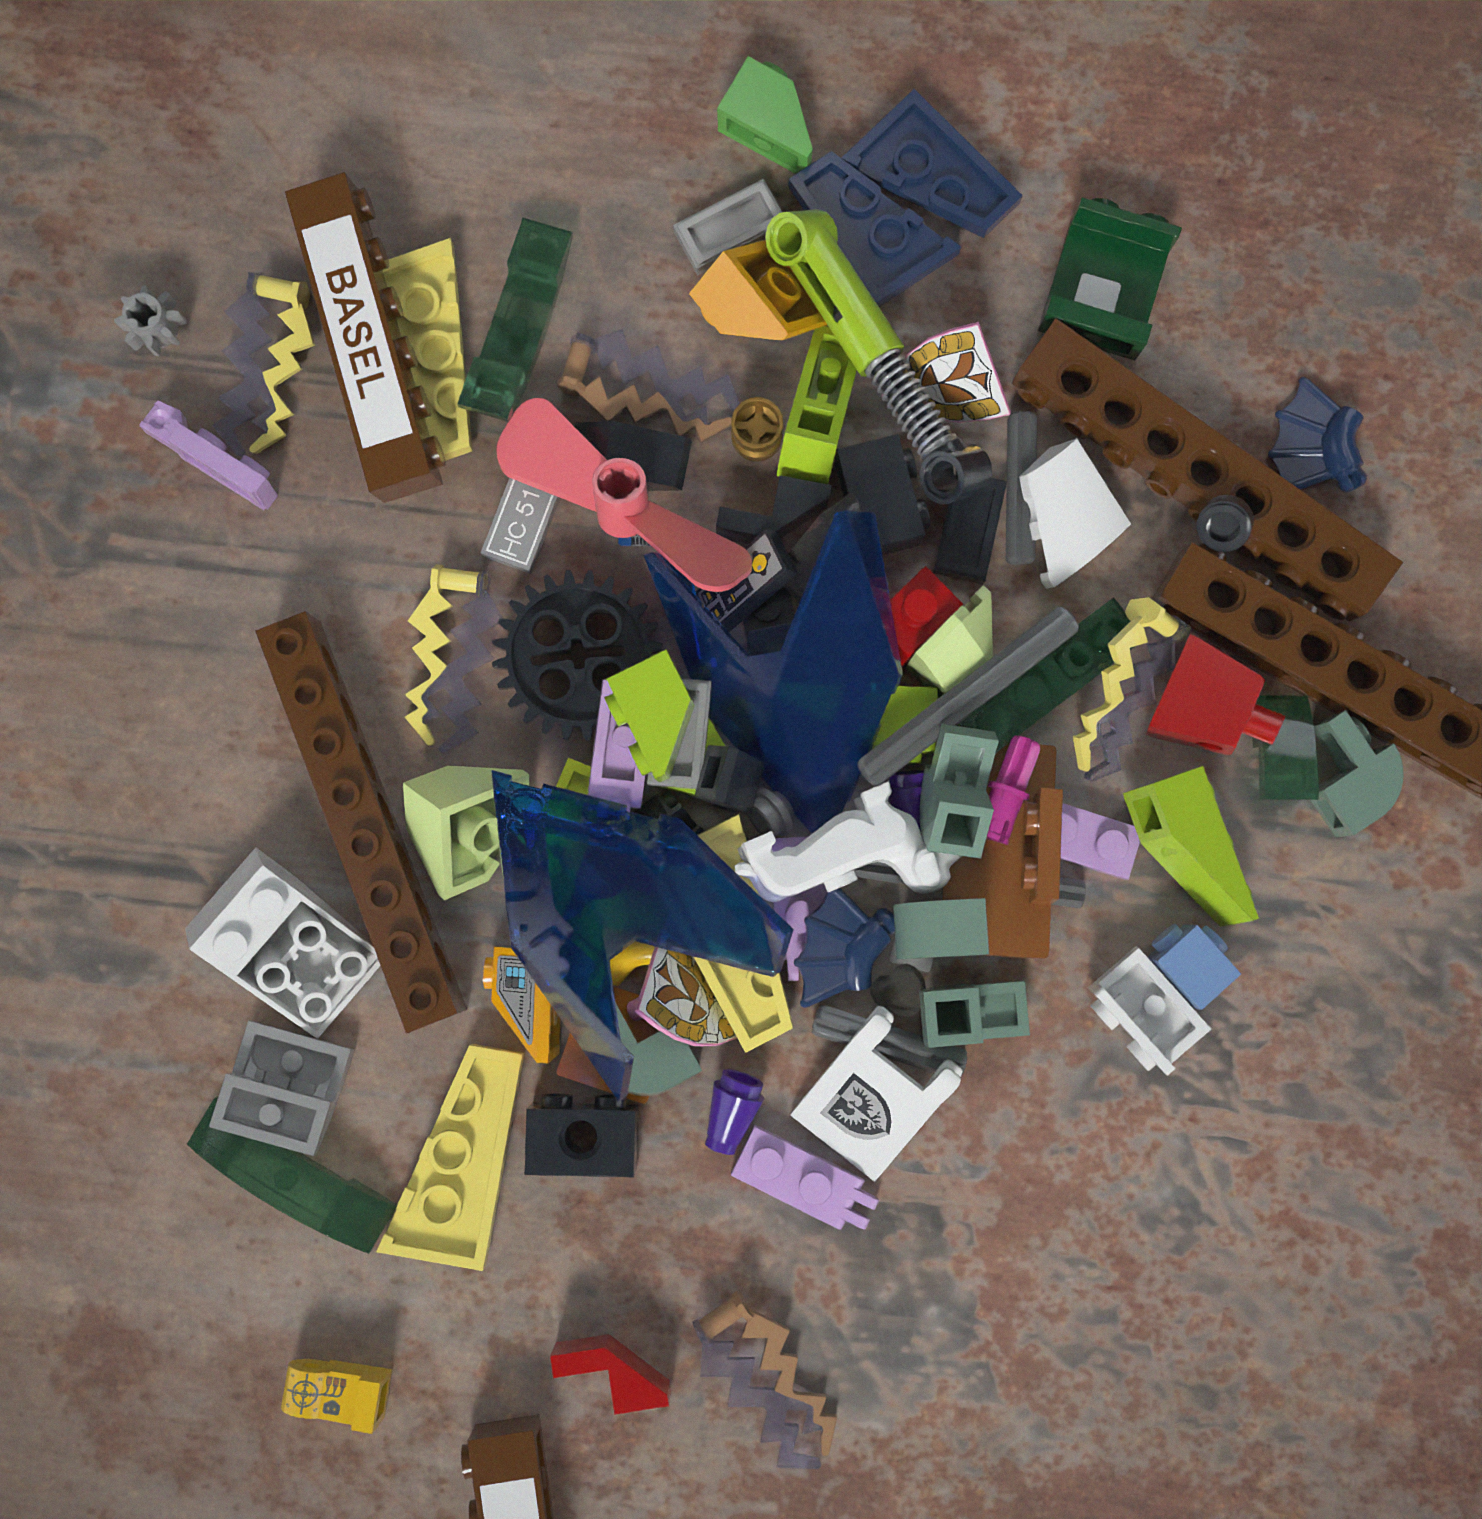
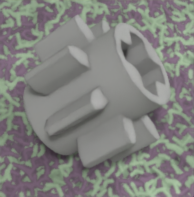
M144 285L141 287L140 293L130 298L122 296L121 300L124 304L122 316L115 318L114 322L123 331L128 332L124 341L135 351L140 349L145 343L155 356H160L161 348L167 347L170 344L177 346L180 344L177 338L178 326L186 324L187 320L179 311L173 310L176 301L168 292L161 293L156 299L155 295Z

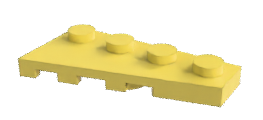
M451 238L391 258L389 259L390 267L383 270L387 287H394L401 302L403 317L397 319L401 336H408L413 346L418 365L411 368L415 386L421 385L427 395L432 415L425 418L430 437L435 435L438 438L445 461L473 451L455 250Z
M739 812L646 861L644 866L746 1053L793 1029V1021L762 898L749 878L735 873L734 865L744 862L737 849L747 842Z
M477 1044L469 1045L440 1109L441 1112L434 1128L425 1142L419 1156L420 1159L407 1187H405L396 1207L397 1210L376 1252L479 1271L485 1269L525 1053Z

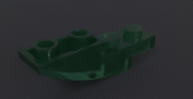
M1113 597L1078 623L1079 629L1076 634L957 726L995 732L999 740L996 749L997 753L1010 743L1012 737L1015 735L1019 736L1101 674V671L1114 664L1108 643L1131 622L1123 608Z

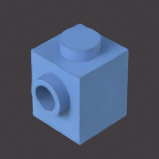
M1173 924L1160 933L1151 943L1156 950L1148 956V959L1194 1009L1202 1010L1241 975L1238 969L1224 955L1228 950L1225 942L1208 926H1204L1201 929L1198 925L1184 924L1179 928L1176 924Z

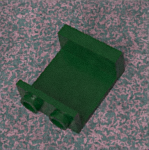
M1082 197L1071 219L1037 331L1045 333L1054 320L1058 319L1102 351L1135 361L1147 345L1153 326L1148 323L1169 252L1178 240L1182 227L1169 224L1165 217L1158 214L1143 213L1139 215L1120 209L1118 204L1109 199L1093 198L1090 200ZM1086 273L1120 283L1121 288L1114 313L1074 301L1082 274Z

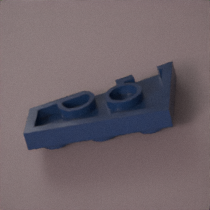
M915 89L841 157L878 186L982 238L987 236L1020 204L1023 197Z
M832 151L789 178L788 188L804 210L819 209L827 212L833 218L837 227L838 246L878 307H881L960 253V245L948 236L945 239L927 227L923 224L924 219L910 208L904 210L881 193L880 186Z

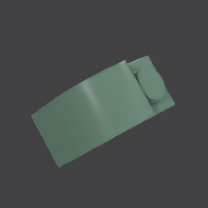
M1346 711L1330 715L1311 727L1340 772L1306 793L1335 837L1353 836L1384 816L1397 801L1404 778L1401 756L1395 744L1372 750L1369 745L1371 737L1366 727L1357 718L1350 717Z
M941 724L932 764H926L920 796V828L927 851L981 858L994 812L993 805L986 792V787L999 742L995 732Z
M985 898L925 901L893 905L896 959L989 954Z
M1018 980L970 985L956 984L919 990L923 1042L928 1048L983 1043V1039L1030 1035L1025 981Z
M612 995L592 1006V1013L596 1019L589 1022L588 1026L601 1050L604 1052L612 1048L616 1055L600 1064L598 1069L604 1078L617 1089L636 1096L658 1095L676 1087L702 1071L688 1044L674 1040L661 1031L637 1043Z

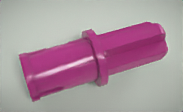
M1017 735L1012 737L996 782L989 781L988 787L992 788L989 799L993 805L994 812L987 838L1005 845L1009 843L1013 825L1023 800L1028 801L1030 795L1025 793L1040 752L1039 743L1030 738Z

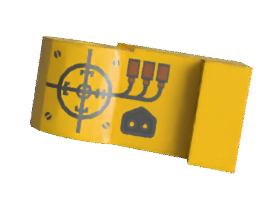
M315 1359L292 1360L288 1363L281 1410L290 1416L298 1418L323 1419L349 1424L353 1431L373 1434L385 1418L392 1369L330 1360L329 1362Z

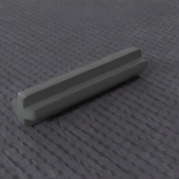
M1028 411L1013 412L1007 420L1005 560L1008 564L1012 565L1032 564L1036 558V540L1032 541L1029 526L1031 518L1030 508L1023 498L1019 476L1037 460V416L1035 413Z
M821 1005L817 1009L812 1023V1033L815 1036L847 1045L867 1018ZM891 1026L888 1034L874 1048L888 1059L933 1073L947 1059L961 1067L963 1070L962 1074L967 1064V1051L956 1046L928 1048L924 1045L923 1036Z

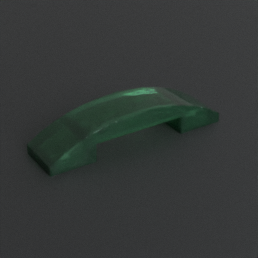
M522 218L507 261L509 273L480 356L473 357L457 403L459 408L506 422L510 421L529 382L549 327L573 238L571 231Z
M218 1096L213 1099L187 1142V1145L196 1154L234 1183L298 1222L367 1254L372 1251L398 1204L354 1178L347 1181L301 1152L209 1127Z

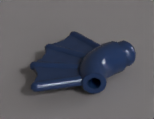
M1301 377L1298 381L1299 387L1296 397L1283 410H1278L1275 413L1280 430L1275 445L1268 452V457L1272 459L1279 475L1300 490L1328 479L1337 480L1342 492L1348 493L1356 490L1367 481V475L1361 468L1364 462L1355 441L1356 432L1364 416L1351 407L1343 406L1341 408L1307 377Z
M841 888L826 892L821 905L804 918L806 940L800 955L794 959V965L799 968L804 984L802 999L800 1000V1005L803 1008L810 1007L846 989L860 991L871 988L874 962L891 942L890 936L895 933L894 914L888 909L879 908L870 917Z

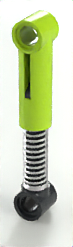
M819 209L778 213L768 224L765 235L766 247L770 256L776 263L791 268L860 376L873 378L872 384L878 386L877 392L883 394L882 400L888 401L887 407L893 409L892 415L898 417L897 423L903 424L902 430L908 432L907 438L913 440L912 446L918 447L917 453L923 459L919 471L920 485L923 492L930 500L938 504H950L983 492L990 484L992 477V463L988 454L981 447L973 443L965 444L962 438L956 437L955 433H951L949 425L943 426L945 418H938L940 410L933 411L935 402L928 403L930 395H923L925 387H918L920 379H913L915 371L908 372L910 364H903L905 356H899L904 349L903 343L838 246L837 227L833 218L827 212ZM953 467L956 468V471L958 473V480L954 475Z

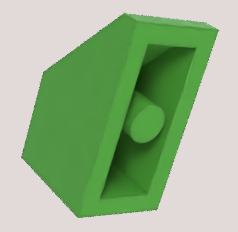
M748 56L717 107L718 132L797 174L811 164L813 148L794 82L788 78L787 74L779 66L771 62L760 63Z

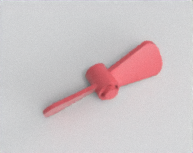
M544 398L529 399L522 403L513 413L497 443L498 463L502 472L507 477L597 512L600 527L611 536L628 538L638 534L690 582L703 590L712 592L726 591L750 575L752 571V558L745 548L649 501L646 476L641 466L626 458L607 460L550 401Z

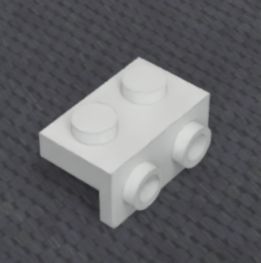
M1137 946L1131 949L1088 987L1097 998L1090 1007L1111 1030L1120 1024L1134 1040L1126 1047L1147 1071L1157 1065L1168 1076L1175 1070L1172 1063L1211 1030L1207 1023Z

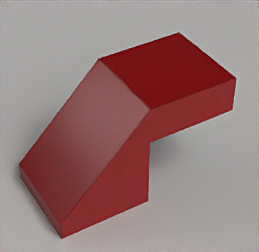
M610 1334L555 1343L550 1355L553 1378L608 1370L614 1415L669 1406L671 1396L670 1380Z

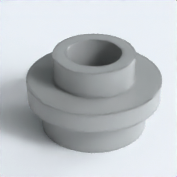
M766 788L758 789L752 814H747L751 824L761 835L770 831L773 832L774 837L776 835H787L793 829L791 818L794 816L791 804L778 791L771 792Z

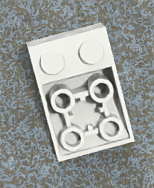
M255 848L185 928L188 946L191 951L317 1039L381 966L372 942L297 877L258 848Z

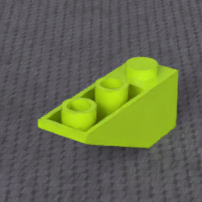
M1203 766L1123 793L1140 843L1220 927L1259 919L1253 903L1251 889L1244 879L1234 852L1233 840L1226 830L1215 800L1214 789L1208 781Z

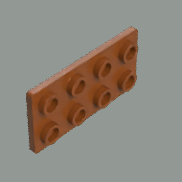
M998 742L988 783L989 781L996 782L1010 743ZM1039 744L1040 752L1025 793L1029 794L1030 798L1028 801L1023 800L1013 825L1008 845L986 838L981 858L962 856L950 866L951 878L942 887V900L986 899L989 954L985 956L1045 959L1049 956L1051 904L1059 900L1063 789H1055L1057 750L1053 745ZM987 783L986 792L989 796L992 788L988 787Z

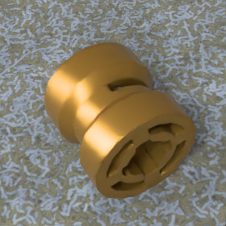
M762 397L749 398L741 402L733 412L731 418L732 445L741 457L752 462L765 461L773 457L779 450L782 442L783 415L778 406L772 401Z

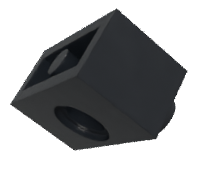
M542 1094L540 1103H532L526 1109L524 1175L634 1178L637 1171L639 1105H627V1096L596 1095L594 1096V1104L573 1103V1095ZM578 1120L591 1123L597 1133L596 1143L589 1147H579L574 1144L569 1136V1126L571 1123Z

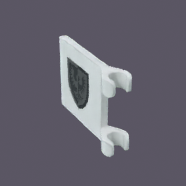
M877 1006L849 1043L791 1112V1116L874 1182L934 1111L958 1088L963 1072L961 1067L949 1059L944 1060L925 1087H923L874 1049L888 1034L894 1020L893 1014L882 1006Z

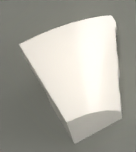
M1078 439L1050 447L1019 476L1023 498L1030 508L1031 518L1029 526L1032 541L1042 540L1048 572L1040 574V578L1046 589L1056 587L1077 572L1131 525Z

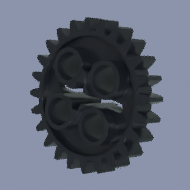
M566 570L564 585L557 586L554 580L547 574L544 576L546 591L541 594L530 585L525 586L527 597L530 601L526 606L515 600L509 602L517 617L515 621L499 618L498 624L509 635L508 638L494 639L492 645L499 650L505 651L506 657L493 661L492 667L497 670L508 671L509 676L502 679L497 686L499 690L515 688L517 693L510 699L508 706L511 709L523 704L528 706L523 718L524 723L529 724L538 716L544 718L542 724V734L547 735L555 724L562 725V735L565 741H568L571 737L574 727H581L585 740L590 741L592 726L597 725L601 691L593 685L592 681L595 670L604 665H611L620 672L650 658V654L663 650V643L648 641L647 636L653 633L659 625L657 622H641L640 618L646 612L648 605L645 602L631 608L628 604L633 591L631 587L616 595L612 592L614 577L609 576L603 585L599 587L594 585L593 570L587 571L582 584L575 583L571 570ZM606 614L615 621L617 629L612 637L606 640H596L588 634L586 624L593 615ZM549 619L561 624L564 629V635L560 642L553 646H543L534 639V630L541 621ZM582 643L583 650L587 652L618 646L625 649V653L622 656L589 657L585 659V668L574 669V664L571 660L551 662L544 665H533L531 663L533 656L569 654L572 651L571 644ZM552 671H560L570 680L568 693L559 699H550L544 696L540 690V682L543 676Z

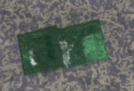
M1259 695L1255 704L1285 715L1284 722L1273 745L1253 738V748H1259V800H1319L1316 740L1308 696Z

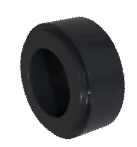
M1217 496L1204 505L1198 517V535L1201 541L1213 550L1221 552L1236 550L1248 540L1254 525L1253 512L1244 500L1236 496Z

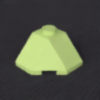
M983 585L964 607L961 606L922 645L905 667L924 687L938 688L937 699L993 657L991 592Z
M445 766L403 783L406 830L438 895L444 900L489 881L500 865L494 858L510 836V832L518 837L530 820L529 774L524 770Z

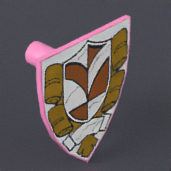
M979 322L955 327L933 335L906 354L903 364H910L908 372L915 371L913 379H920L918 387H925L923 395H930L928 403L935 402L933 411L940 410L938 418L943 417L945 421L962 423L989 420L1011 414Z
M665 928L660 929L640 995L627 1005L629 1016L635 1021L644 1019L672 1039L693 1046H718L737 1039L691 951Z

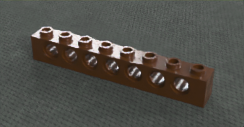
M1058 319L1054 320L1026 358L1012 382V385L1018 388L1019 396L1026 403L1037 409L1045 407L1061 418V425L1070 434L1080 439L1087 437L1102 447L1104 456L1111 463L1123 469L1130 467L1146 478L1145 483L1147 487L1155 494L1165 499L1173 497L1189 509V516L1196 523L1204 505L1209 500L1221 495H1241L1246 497L1253 507L1254 525L1248 540L1236 551L1247 558L1254 560L1259 558L1275 569L1274 575L1280 582L1295 590L1302 588L1318 600L1317 606L1325 614L1334 619H1346L1350 622L1367 614L1404 563ZM1069 376L1078 379L1084 387V393L1078 395L1069 393L1064 389L1061 378ZM1114 406L1122 410L1126 417V424L1117 425L1110 422L1105 416L1104 407ZM1158 436L1162 438L1168 446V455L1154 453L1148 446L1147 437ZM1197 465L1207 470L1211 478L1209 486L1200 485L1192 478L1191 466ZM1278 525H1284L1293 531L1296 539L1294 547L1287 546L1281 542L1277 533ZM1322 555L1329 556L1336 562L1338 566L1337 578L1331 577L1324 572L1321 565Z
M1191 542L1178 553L1152 600L1166 609L1165 611L1175 617L1179 624L1330 712L1337 714L1346 711L1350 717L1357 718L1373 737L1387 745L1395 744L1398 751L1482 799V704L1475 703L1472 705L1456 695L1458 690L1445 680L1431 676L1426 678L1410 669L1411 662L1402 655L1390 650L1379 651L1363 642L1365 636L1357 629L1343 623H1336L1334 625L1318 615L1319 609L1309 601L1294 596L1289 599L1272 589L1273 583L1264 575L1252 570H1245L1243 572L1226 562L1227 556L1221 551L1213 550L1204 543L1196 545ZM1209 585H1217L1226 592L1228 598L1226 608H1219L1210 601L1208 597ZM1256 611H1262L1271 618L1273 623L1271 635L1263 634L1255 626L1254 615ZM1303 637L1311 639L1318 648L1316 662L1308 660L1302 654L1300 645ZM1349 664L1356 665L1363 673L1364 682L1361 689L1353 686L1348 680L1347 669ZM1397 690L1405 694L1409 701V711L1406 716L1401 714L1394 705V695ZM1444 717L1452 722L1455 729V736L1452 742L1446 740L1441 733L1440 725Z
M304 611L255 630L406 1034L468 1010L321 621Z

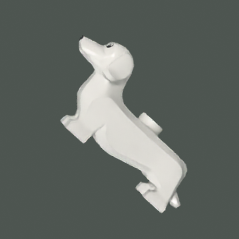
M888 781L861 793L860 797L853 800L857 810L845 811L833 817L796 847H785L773 852L772 846L776 839L772 831L743 843L737 850L744 862H739L734 867L735 873L750 879L762 898L767 901L777 902L824 883L827 892L836 890L858 880L854 872L855 869L875 862L886 863L891 866L912 891L921 894L932 893L948 883L951 878L950 866L962 856L927 851L916 820L910 814L892 807L888 802L892 792Z

